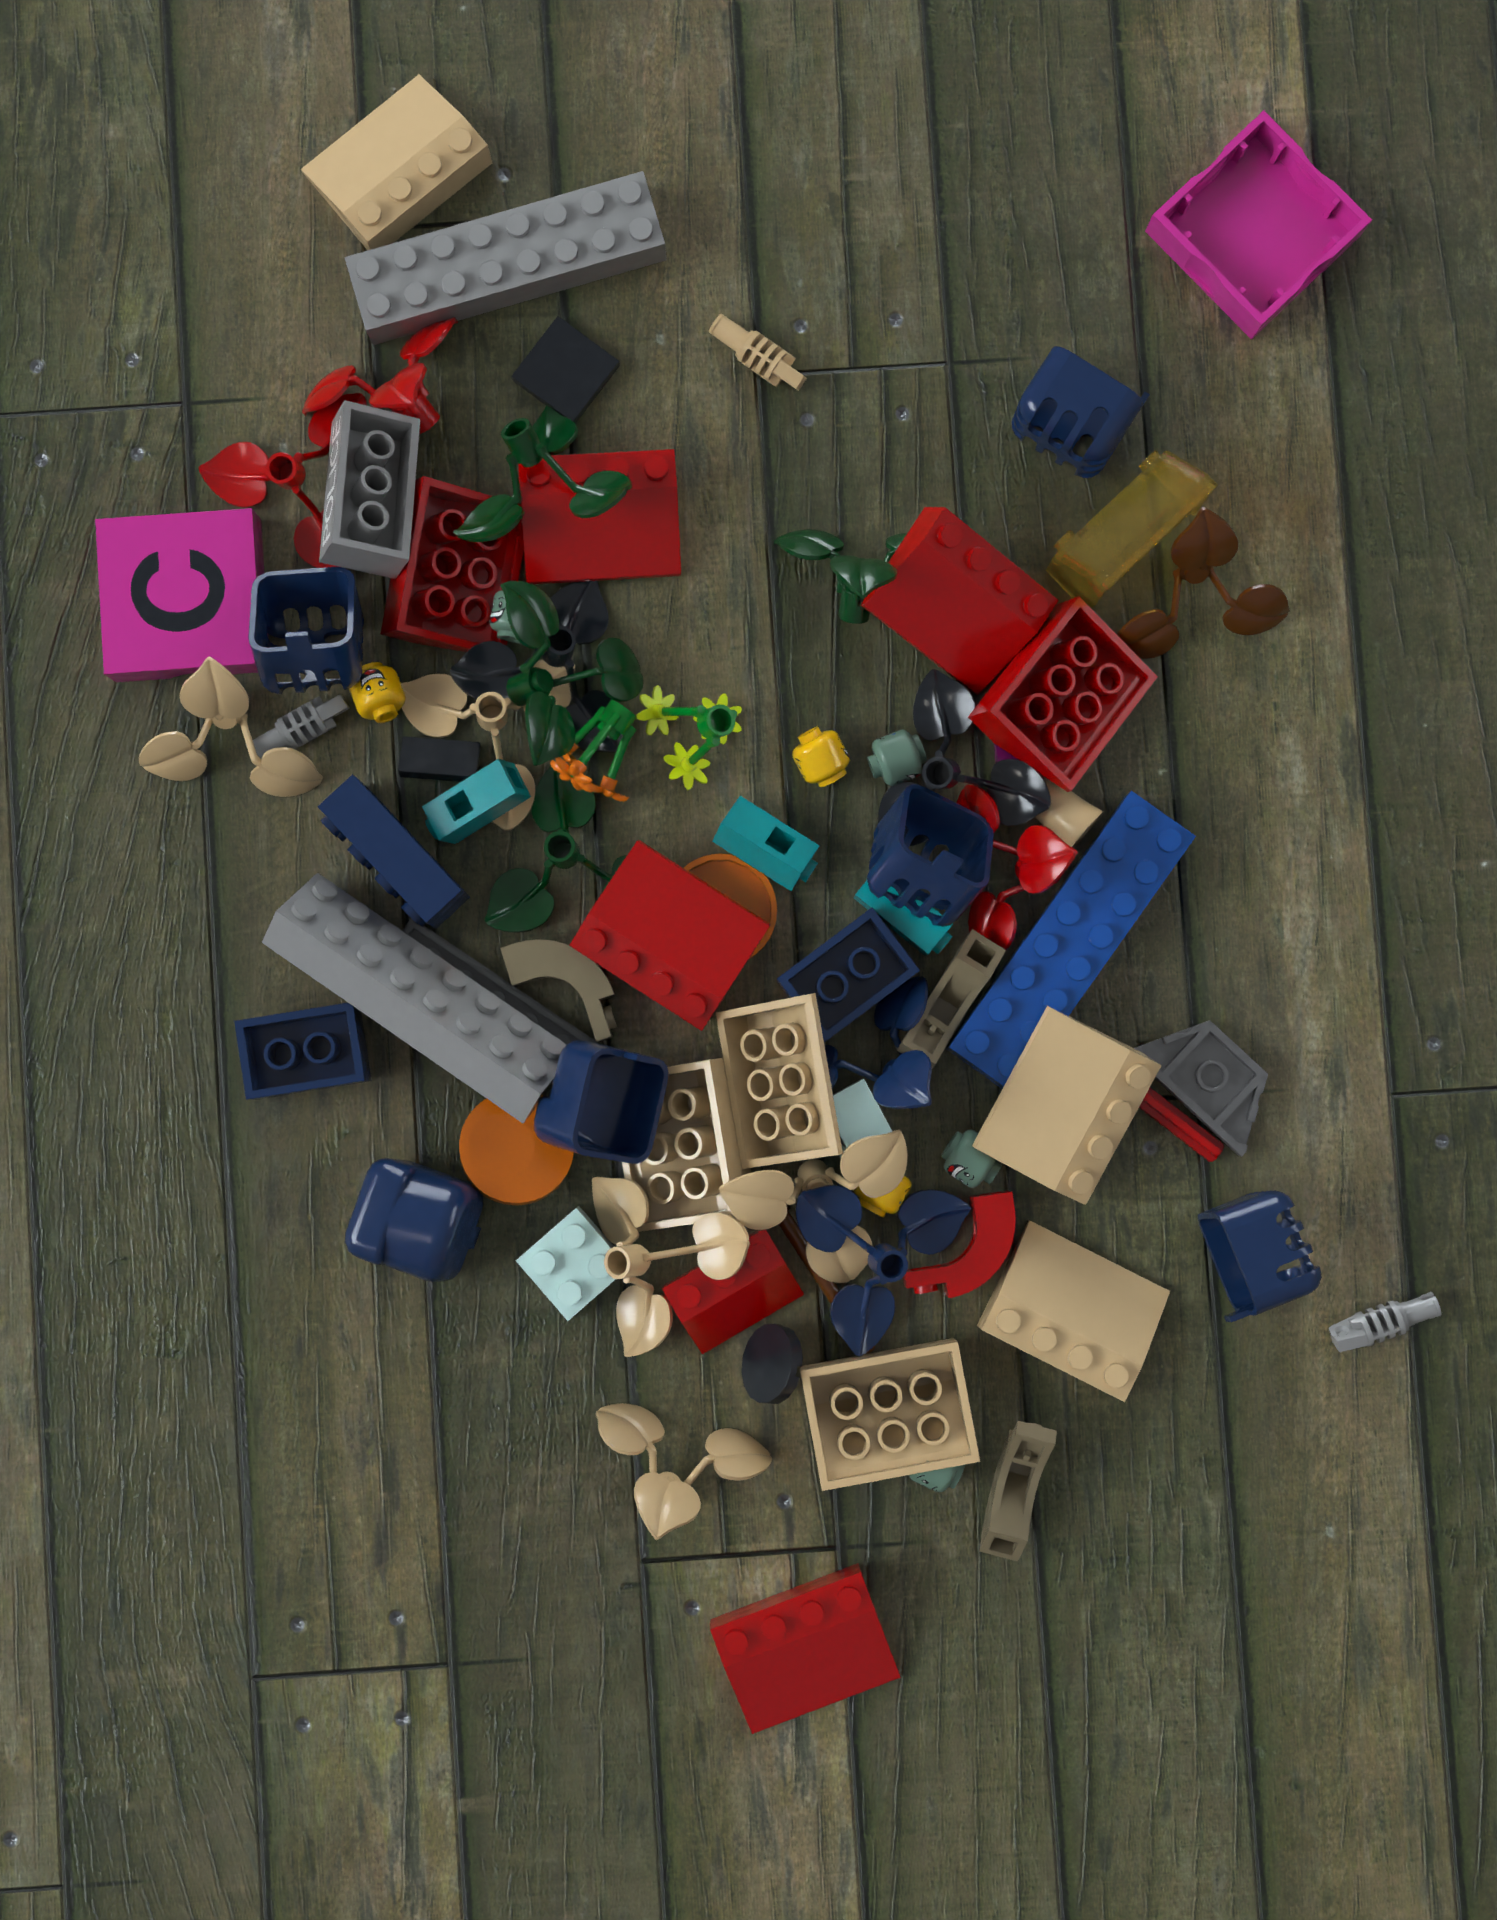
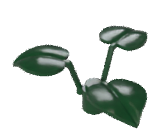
M546 406L533 426L527 418H519L508 423L501 431V437L511 452L505 459L510 467L513 487L512 497L507 494H500L486 499L469 514L462 526L453 532L458 538L466 541L487 542L498 539L515 528L524 516V510L521 506L517 505L522 499L517 464H522L524 467H532L544 459L569 488L577 493L571 499L569 507L572 513L580 518L596 517L611 509L632 488V483L626 475L609 470L592 474L583 486L576 484L551 455H557L568 448L577 437L578 428L571 419L560 415L551 407Z
M820 530L792 531L775 539L774 545L778 544L787 553L805 560L830 558V568L837 576V592L841 593L838 617L848 623L862 624L868 622L870 612L861 606L865 597L875 589L894 581L897 577L896 568L888 562L907 533L896 534L886 539L885 546L890 551L887 552L883 561L872 558H858L850 555L840 556L838 552L844 549V543L836 536Z
M508 581L500 586L505 595L508 621L513 634L522 645L531 649L539 648L527 663L520 666L522 673L510 677L506 685L510 700L520 707L526 705L525 718L528 742L533 765L538 766L567 754L575 742V727L570 713L565 707L555 705V697L549 696L553 687L601 675L602 688L605 694L613 700L625 702L640 694L644 681L643 675L640 673L639 662L631 648L624 641L614 637L607 638L598 645L596 659L599 667L553 679L547 670L533 667L549 649L551 643L548 637L555 635L559 630L558 614L552 600L540 588L527 582Z
M551 766L537 785L531 808L532 816L537 826L544 832H553L544 842V852L548 859L544 862L543 878L539 882L538 877L532 871L524 868H514L506 871L497 879L490 893L485 923L500 931L512 933L531 931L543 925L550 918L555 908V900L544 888L549 884L553 867L569 869L576 865L577 862L581 863L602 879L608 881L603 887V892L627 856L624 855L617 858L613 863L612 873L609 874L580 854V848L569 834L568 827L581 828L591 820L596 809L595 794L583 789L577 791L572 786L571 780H561L559 777L560 773Z

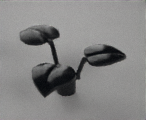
M597 581L572 582L550 598L558 614L559 630L555 635L548 637L551 645L541 658L552 667H565L567 675L574 674V662L571 659L576 643L581 645L593 643L600 639L607 630L608 610ZM487 641L469 649L450 668V675L463 692L476 700L481 694L486 692H496L505 699L509 698L506 689L508 679L522 673L520 666L516 667V655L508 646L501 642ZM534 653L523 664L527 663ZM576 681L569 683L571 698L575 704L567 706L566 709L572 717L576 734L594 717L601 706L606 708L611 698L600 690H592L580 699ZM597 726L578 743V749L583 751L587 749L600 731L597 729ZM607 736L595 752H616L622 736H619L616 741Z
M930 670L917 691L913 706V721L917 732L923 739L935 741L944 736V741L940 749L935 752V757L929 759L923 766L922 777L927 784L925 788L935 792V789H950L958 782L987 787L988 790L986 792L997 805L1000 824L1020 825L1047 811L1051 806L1048 786L1042 776L1028 764L1016 759L998 761L992 768L991 781L962 775L957 762L951 758H945V753L952 740L951 734H962L971 727L973 722L968 716L976 705L972 694L964 685L939 670ZM903 782L890 787L886 791L879 806L878 823L904 789L916 783ZM905 826L904 836L909 830L907 826ZM919 834L914 837L910 846L924 843L929 838L926 835Z

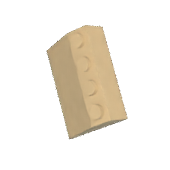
M418 74L305 165L301 171L367 250H371L397 241L490 166L492 159L488 144L466 118Z
M816 993L716 1012L742 1169L843 1154Z
M1047 1006L972 1146L1042 1185L1086 1205L1162 1065L1144 1053Z
M723 1058L667 1067L669 1072L668 1083L651 1153L646 1160L638 1164L622 1162L624 1178L638 1183L645 1191L649 1203L648 1220L642 1227L637 1228L638 1232L694 1224L701 1216L713 1212L726 1213L734 1217L728 1205L721 1197L719 1187L736 1177L751 1173V1168L742 1169Z
M1028 1220L977 1326L992 1336L1125 1402L1144 1364L1170 1291Z
M954 1338L864 1354L860 1357L853 1356L804 1365L802 1367L799 1366L822 1491L980 1462L958 1341Z

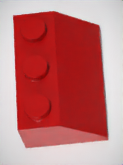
M767 1229L757 1230L749 1235L750 1246L740 1270L732 1277L722 1280L711 1279L697 1265L663 1285L662 1290L702 1354L804 1295Z

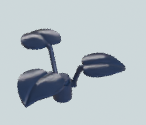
M923 976L908 979L880 1000L876 1006L874 1014L875 1025L882 1031L890 1030V1037L896 1049L901 1044L899 1030L908 1031L914 1028L926 1009L928 982ZM824 1045L832 1088L838 1079L837 1069L843 1068L874 1081V1099L884 1107L911 1109L931 1106V1061L923 1051L912 1050L903 1054L899 1052L900 1056L890 1060L885 1065L883 1074L879 1076L847 1061L837 1060V1049L832 1045Z
M825 1185L804 1190L799 1194L796 1202V1220L805 1240L820 1251L835 1252L842 1247L847 1236L869 1253L868 1265L877 1274L876 1277L868 1279L864 1287L858 1284L845 1286L835 1295L831 1303V1322L837 1333L856 1356L860 1357L872 1349L883 1337L893 1320L895 1300L892 1292L883 1286H872L879 1283L884 1285L887 1282H896L905 1276L908 1269V1261L905 1257L908 1253L905 1249L906 1236L909 1245L920 1253L930 1255L943 1251L955 1239L965 1217L971 1210V1207L955 1195L940 1190L927 1189L914 1192L903 1201L898 1210L899 1220L905 1226V1228L899 1231L898 1247L895 1248L888 1243H881L873 1247L851 1231L860 1223L862 1217L860 1200L851 1190L839 1185Z

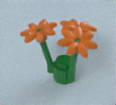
M611 699L606 708L601 706L594 717L575 734L574 746L567 754L563 755V759L558 757L555 761L552 760L550 762L551 767L560 773L559 777L561 780H571L572 786L577 791L583 789L589 793L603 792L606 797H611L620 802L627 801L629 799L628 796L614 791L618 782L615 778L629 741L637 731L631 726L637 716L620 703ZM597 726V729L600 731L577 760L572 753L579 748L578 743ZM607 736L615 741L619 736H622L607 776L603 775L600 785L592 783L593 780L584 775L587 769L585 765Z

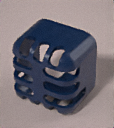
M1054 346L1022 394L1012 419V429L1020 441H1023L1026 436L1033 439L1037 443L1035 449L1037 452L1042 454L1045 449H1048L1056 454L1055 463L1062 466L1065 461L1074 465L1077 469L1074 475L1082 478H1091L1098 475L1104 468L1150 394L1144 392L1140 398L1130 388L1065 348ZM1034 427H1039V428H1041V429L1043 430V432H1041V431L1035 429ZM1082 436H1089L1093 442L1084 457L1076 455L1072 449ZM1054 439L1060 440L1063 444H1059Z
M343 567L270 571L261 574L253 581L248 639L260 680L267 690L272 693L282 694L286 688L294 687L296 693H305L310 686L318 685L319 690L324 692L329 691L331 686L335 684H342L343 689L346 690L354 687L360 681L362 676L361 662L363 661L364 617L354 575L350 570ZM333 605H340L345 609L347 622L346 626L342 629L332 627L330 607ZM318 607L322 611L323 627L318 631H312L309 628L307 608ZM293 608L298 611L300 619V629L298 631L288 632L286 630L285 609ZM267 633L277 638H285L287 646L274 645L269 641ZM346 634V636L338 642H325V639L328 636ZM338 670L340 678H325L326 672ZM300 673L306 675V677L303 680L301 679ZM276 674H290L292 682H278Z
M917 784L907 786L880 820L874 831V841L871 848L872 856L869 861V873L867 875L870 892L877 898L885 896L897 908L907 907L911 914L918 918L928 917L935 926L945 927L951 925L959 919L989 882L994 837L993 829L986 819L979 814ZM905 826H907L909 830L904 836ZM923 834L929 840L919 856L909 850V846L915 836ZM943 844L949 848L948 852L943 850L933 862L928 860L935 846ZM893 887L898 892V895L892 894L887 890ZM920 889L928 890L930 892V895L923 892ZM915 900H919L924 903L921 906H918ZM932 907L946 910L942 916L929 912Z
M1274 1190L1250 1193L1198 1214V1223L1228 1299L1235 1309V1312L1224 1316L1226 1322H1234L1249 1315L1256 1316L1306 1296L1315 1291L1320 1284L1322 1278L1321 1268L1311 1263L1308 1254L1313 1252L1310 1243L1302 1241L1299 1231L1304 1229L1301 1220H1295L1292 1217L1290 1208L1295 1205L1290 1197L1283 1192ZM1280 1213L1282 1221L1277 1222L1276 1219ZM1290 1237L1291 1243L1286 1244V1239ZM1299 1259L1301 1265L1277 1272L1280 1266Z

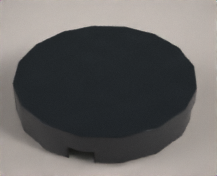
M764 1324L755 1330L747 1342L742 1357L741 1373L747 1393L758 1403L780 1404L790 1397L798 1385L800 1377L796 1376L797 1366L802 1367L803 1354L801 1343L792 1329L780 1324Z

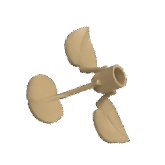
M210 656L184 682L180 690V702L183 707L197 717L206 718L198 738L191 743L190 739L181 732L161 733L148 741L139 754L140 766L150 773L174 781L192 780L200 776L207 767V757L198 748L203 745L211 725L214 723L218 728L231 729L238 723L241 726L251 762L257 766L251 771L250 780L261 791L279 797L297 796L312 790L323 779V776L317 771L313 762L295 749L287 747L273 748L266 751L262 759L257 755L247 724L248 694L232 673Z
M538 660L533 666L547 670L553 679L567 676L565 667H552L544 660ZM430 674L410 682L401 683L406 696L402 710L410 723L418 731L430 737H448L455 732L458 718L467 719L471 715L476 714L477 722L481 728L491 731L496 760H503L498 730L502 729L508 721L507 709L518 710L521 708L520 706L515 705L509 698L504 699L496 692H486L481 694L475 703L470 704L469 709L462 711L467 704V694L447 674ZM569 683L553 687L550 691L549 696H554L556 699L555 705H561L565 708L570 705L572 698ZM515 764L531 797L492 821V823L503 830H512L527 817L534 802L535 782L533 776L521 764Z
M900 1129L855 1141L844 1150L841 1156L840 1170L843 1177L835 1173L833 1167L828 1168L823 1161L811 1159L805 1161L799 1167L798 1177L794 1179V1183L791 1177L783 1172L762 1170L741 1175L724 1183L719 1187V1192L734 1217L744 1226L754 1230L769 1229L780 1224L785 1219L787 1205L796 1203L801 1189L804 1191L825 1185H833L832 1180L849 1190H854L859 1186L861 1191L871 1198L881 1197L892 1192L900 1184L906 1171L908 1159L906 1142ZM857 1225L851 1230L872 1246L871 1238L865 1229ZM847 1236L842 1247L835 1252L820 1251L807 1242L806 1256L810 1267L817 1275L827 1281L847 1283L850 1280H854L868 1264L869 1253Z
M594 1177L592 1178V1192L597 1219L605 1237L610 1242L616 1244V1247L610 1248L605 1255V1269L612 1278L623 1279L625 1284H634L620 1294L616 1307V1317L623 1340L624 1356L641 1355L656 1348L668 1336L672 1327L673 1312L671 1304L665 1296L653 1294V1285L636 1276L643 1275L650 1267L652 1260L698 1252V1265L705 1275L716 1280L730 1278L740 1270L750 1246L749 1235L744 1225L735 1217L726 1213L713 1212L701 1216L693 1225L692 1233L697 1245L649 1253L642 1245L632 1244L639 1238L637 1228L642 1227L649 1217V1203L643 1188L635 1181L626 1178Z
M626 1403L607 1405L596 1411L600 1436L612 1450L625 1455H639L645 1449L649 1453L650 1473H645L636 1481L634 1499L644 1524L655 1540L662 1538L674 1529L690 1523L697 1517L701 1502L691 1484L707 1465L713 1463L716 1473L722 1478L740 1481L763 1473L772 1462V1457L768 1450L747 1433L732 1428L719 1429L712 1432L705 1442V1448L710 1455L705 1456L687 1479L682 1482L672 1472L657 1473V1450L653 1444L663 1439L665 1430L660 1420L652 1412L641 1406Z

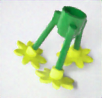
M659 685L653 688L652 698L646 694H641L639 699L647 709L637 713L636 719L641 721L648 720L646 734L649 736L655 732L657 727L663 735H668L669 727L667 720H677L679 716H693V720L697 722L701 738L706 739V742L700 748L697 745H693L688 752L680 743L676 742L674 744L675 755H665L663 759L668 765L675 767L670 772L669 779L674 780L683 776V784L687 790L693 787L694 779L701 784H706L708 782L707 777L701 770L709 767L711 763L701 758L720 743L725 744L728 734L731 732L738 733L742 730L741 726L735 722V718L741 713L742 708L740 706L727 707L728 697L725 693L720 695L716 705L710 699L703 697V705L697 707H670L675 700V695L669 694L663 698Z

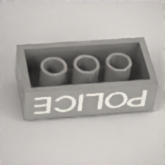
M346 400L343 401L331 425L319 556L320 563L393 579L397 578L407 564L410 556L420 430L419 418Z

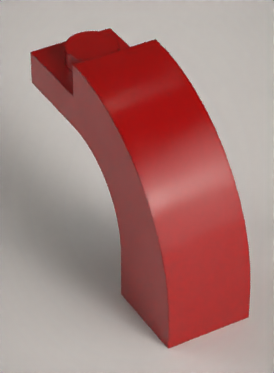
M1005 1190L969 1196L973 1217V1233L967 1248L957 1258L947 1263L907 1269L903 1277L904 1286L906 1288H914V1294H923L938 1291L937 1284L943 1283L945 1296L953 1298L969 1293L987 1282L1003 1264L1014 1239L1016 1215L1012 1191Z

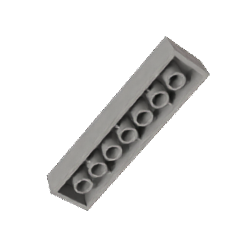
M643 171L344 257L365 330L372 345L414 334L420 329L453 317L459 321L667 260L665 241Z
M316 873L276 910L262 943L521 1123H524L535 1110L539 1099L546 1096L552 1089L559 1056L562 1049L566 1046L564 1042L375 913L365 904L346 893L333 882Z

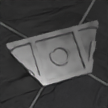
M1210 1020L1134 1048L1162 1065L1155 1077L1161 1085L1238 1156L1242 1157L1246 1153L1248 1147L1246 1145L1252 1123L1256 1119L1259 1108L1258 1101L1260 1094L1264 1091L1268 1073Z

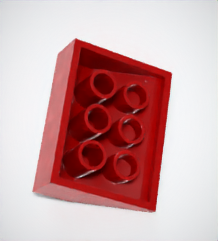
M674 449L551 455L570 478L581 486L584 485L585 481L592 474L601 471H617L630 479L632 488L627 491L626 495L611 509L592 518H580L572 513L569 504L577 493L569 488L544 459L532 467H524L522 464H518L522 497L521 507L524 510L522 528L527 583L550 584L681 576L678 491Z
M426 476L416 479L409 561L396 579L390 578L380 634L416 644L467 652L473 646L487 641L501 642L507 646L508 641L497 638V632L490 627V615L494 595L502 590L500 585L508 581L519 580L524 551L522 519L509 533L492 541L470 542L460 539L453 531L462 526L469 514L479 504L492 496Z
M924 507L888 562L897 570L896 579L872 591L865 597L861 606L964 685L973 694L978 695L1038 633L1059 600L946 507Z
M1078 596L1055 605L1038 633L1014 657L968 718L994 744L1018 760L1028 764L1039 774L1066 792H1070L1158 676Z
M638 839L586 916L569 946L700 1031H703L771 924Z
M859 1563L710 1619V1631L752 1734L901 1678Z

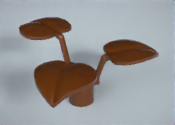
M1202 507L1191 524L1176 538L1171 548V558L1178 566V569L1173 571L1174 588L1170 614L1166 616L1160 609L1147 610L1128 621L1119 630L1117 635L1140 659L1155 658L1168 652L1179 639V630L1172 623L1178 617L1183 579L1191 584H1197L1206 580L1207 577L1210 578L1227 605L1231 606L1224 613L1222 620L1226 628L1236 634L1255 635L1268 631L1283 621L1290 610L1285 593L1280 588L1270 584H1259L1249 587L1239 595L1237 600L1230 596L1215 574L1213 567L1222 566L1231 561L1238 551V539L1233 529L1224 519L1211 510Z

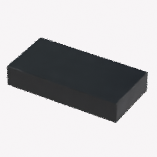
M403 736L398 766L399 777L462 782L479 771L481 743Z

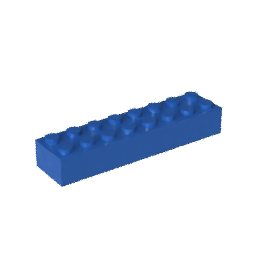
M1130 791L1103 826L946 1049L1003 1089L1046 1007L1049 1006L1067 1016L1071 1014L1196 836L1136 793Z

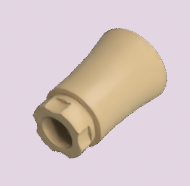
M1042 776L1050 792L1051 806L1047 811L1037 815L1035 818L1043 826L1051 829L1062 841L1074 848L1095 825L1104 811L1086 802L1074 792H1066Z

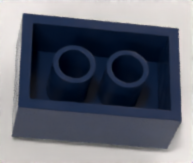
M872 907L778 977L776 981L789 998L816 993L823 1040L826 1042L920 970Z
M350 1003L234 1021L246 1100H258L372 1081L362 1014L360 1010Z

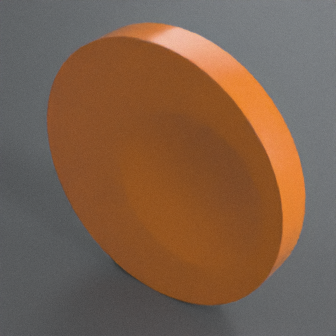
M731 854L706 855L687 864L684 867L685 870L771 924L750 959L753 958L769 941L777 920L776 896L768 878Z
M486 1098L471 1111L465 1120L459 1140L461 1166L469 1182L485 1197L506 1205H526L542 1200L553 1193L566 1178L572 1164L574 1152L544 1143L537 1137L534 1131V1118L537 1107L527 1120L521 1123Z

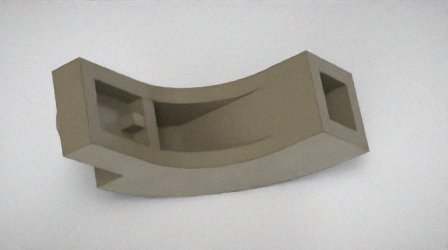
M972 929L928 995L926 1009L920 1021L914 1028L908 1030L897 1051L902 1054L912 1050L923 1051L929 1057L931 1068H933L965 1013L991 978L1006 950Z
M526 940L500 948L512 986L518 987L547 978L559 979L571 984L578 991L584 1002L596 1042L613 1038L611 1029L617 1028V1023L611 1005L603 1007L602 1000L615 997L616 994L608 977L594 961L569 945L552 940Z
M1017 1421L1014 1430H1009L998 1460L988 1498L980 1552L1018 1562L1028 1542L1033 1503L1041 1474L1056 1444V1430L1044 1428L1036 1423Z

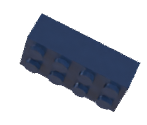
M352 774L317 806L325 814L320 820L325 827L342 842L348 839L352 843L347 850L362 866L369 870L374 867L379 872L374 879L388 894L393 895L396 899L401 896L406 901L401 907L417 924L419 923L422 927L429 924L437 929L470 898L445 869L355 775Z

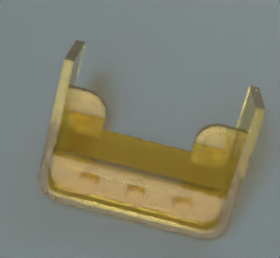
M1155 450L1139 465L1143 472L1080 531L1074 534L1069 530L1057 541L1053 547L1058 552L1054 555L1046 571L1072 598L1080 596L1094 610L1111 587L1190 513L1194 516L1219 486L1208 473L1168 450L1164 451L1161 455Z

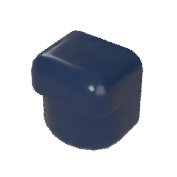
M587 1041L568 1043L562 1049L559 1056L550 1097L543 1096L538 1101L534 1118V1131L537 1137L544 1143L583 1156L631 1164L643 1162L650 1155L656 1136L668 1083L669 1072L667 1065L658 1058Z
M391 1158L379 1159L370 1166L365 1175L345 1232V1244L352 1255L370 1263L385 1265L425 1281L441 1282L452 1280L460 1272L468 1249H474L481 1230L476 1225L483 1208V1195L470 1182L415 1162Z

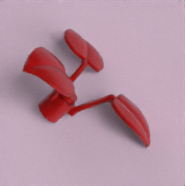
M453 317L420 329L412 335L400 352L403 360L408 359L409 366L402 369L394 378L377 389L371 387L358 376H353L356 372V368L353 365L344 366L332 371L312 389L304 404L302 413L306 416L308 412L329 406L341 397L349 386L356 385L371 395L369 404L372 407L389 408L392 412L419 418V434L426 432L437 423L440 415L426 398L429 392L422 381L427 367L423 363H418L420 357L430 354L443 341L451 327L458 323V320Z
M362 393L342 395L334 403L315 412L308 426V436L314 444L322 447V449L304 454L297 452L294 457L287 453L279 452L268 458L267 454L259 446L251 442H238L224 448L212 459L200 465L198 469L202 478L216 495L226 502L241 508L254 507L266 499L268 492L266 481H272L284 489L292 490L313 514V516L302 519L295 529L293 540L297 553L305 562L313 567H338L319 562L324 510L320 513L315 504L300 487L306 476L302 462L327 455L330 447L331 425L335 415L344 400L367 406L366 398Z
M971 784L965 785V788L960 792L957 804L985 818L994 833L1000 824L999 811L995 801L981 787ZM1033 825L1027 828L1021 835L1017 848L993 839V848L1018 856L1019 859L1015 865V873L1020 881V885L1000 892L997 898L991 892H981L970 908L968 918L969 933L973 929L1005 950L1010 947L1017 929L1015 912L1011 905L1004 902L1005 899L1022 891L1033 894L1046 891L1052 885L1059 882L1061 876L1078 853L1076 849L1062 841L1051 829L1042 825Z

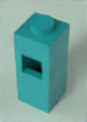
M497 759L431 800L422 808L428 818L425 820V823L431 835L439 841L456 844L526 801L531 795L515 764Z
M739 796L725 816L712 841L790 891L793 890L799 879L806 883L818 862L812 859L819 848L818 844L742 796Z
M867 880L853 897L867 910L873 907L889 928L925 957L932 950L939 954L953 937L947 932L953 923L945 927L935 926L928 917L918 918L912 915L911 911L905 906L897 908L885 896L877 898L872 894ZM893 887L887 890L892 894L898 895V892ZM915 900L918 906H921L924 903L922 901ZM933 907L929 911L933 914L942 916V914H940Z

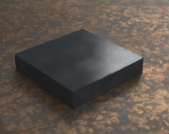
M557 316L511 377L513 382L543 404L551 407L560 415L571 419L576 424L619 368L620 363L619 360Z

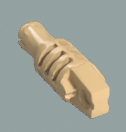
M720 314L709 329L710 334L734 350L739 362L775 387L783 380L799 391L807 380L804 375L791 367L796 358L760 332L753 330L748 332L723 314Z

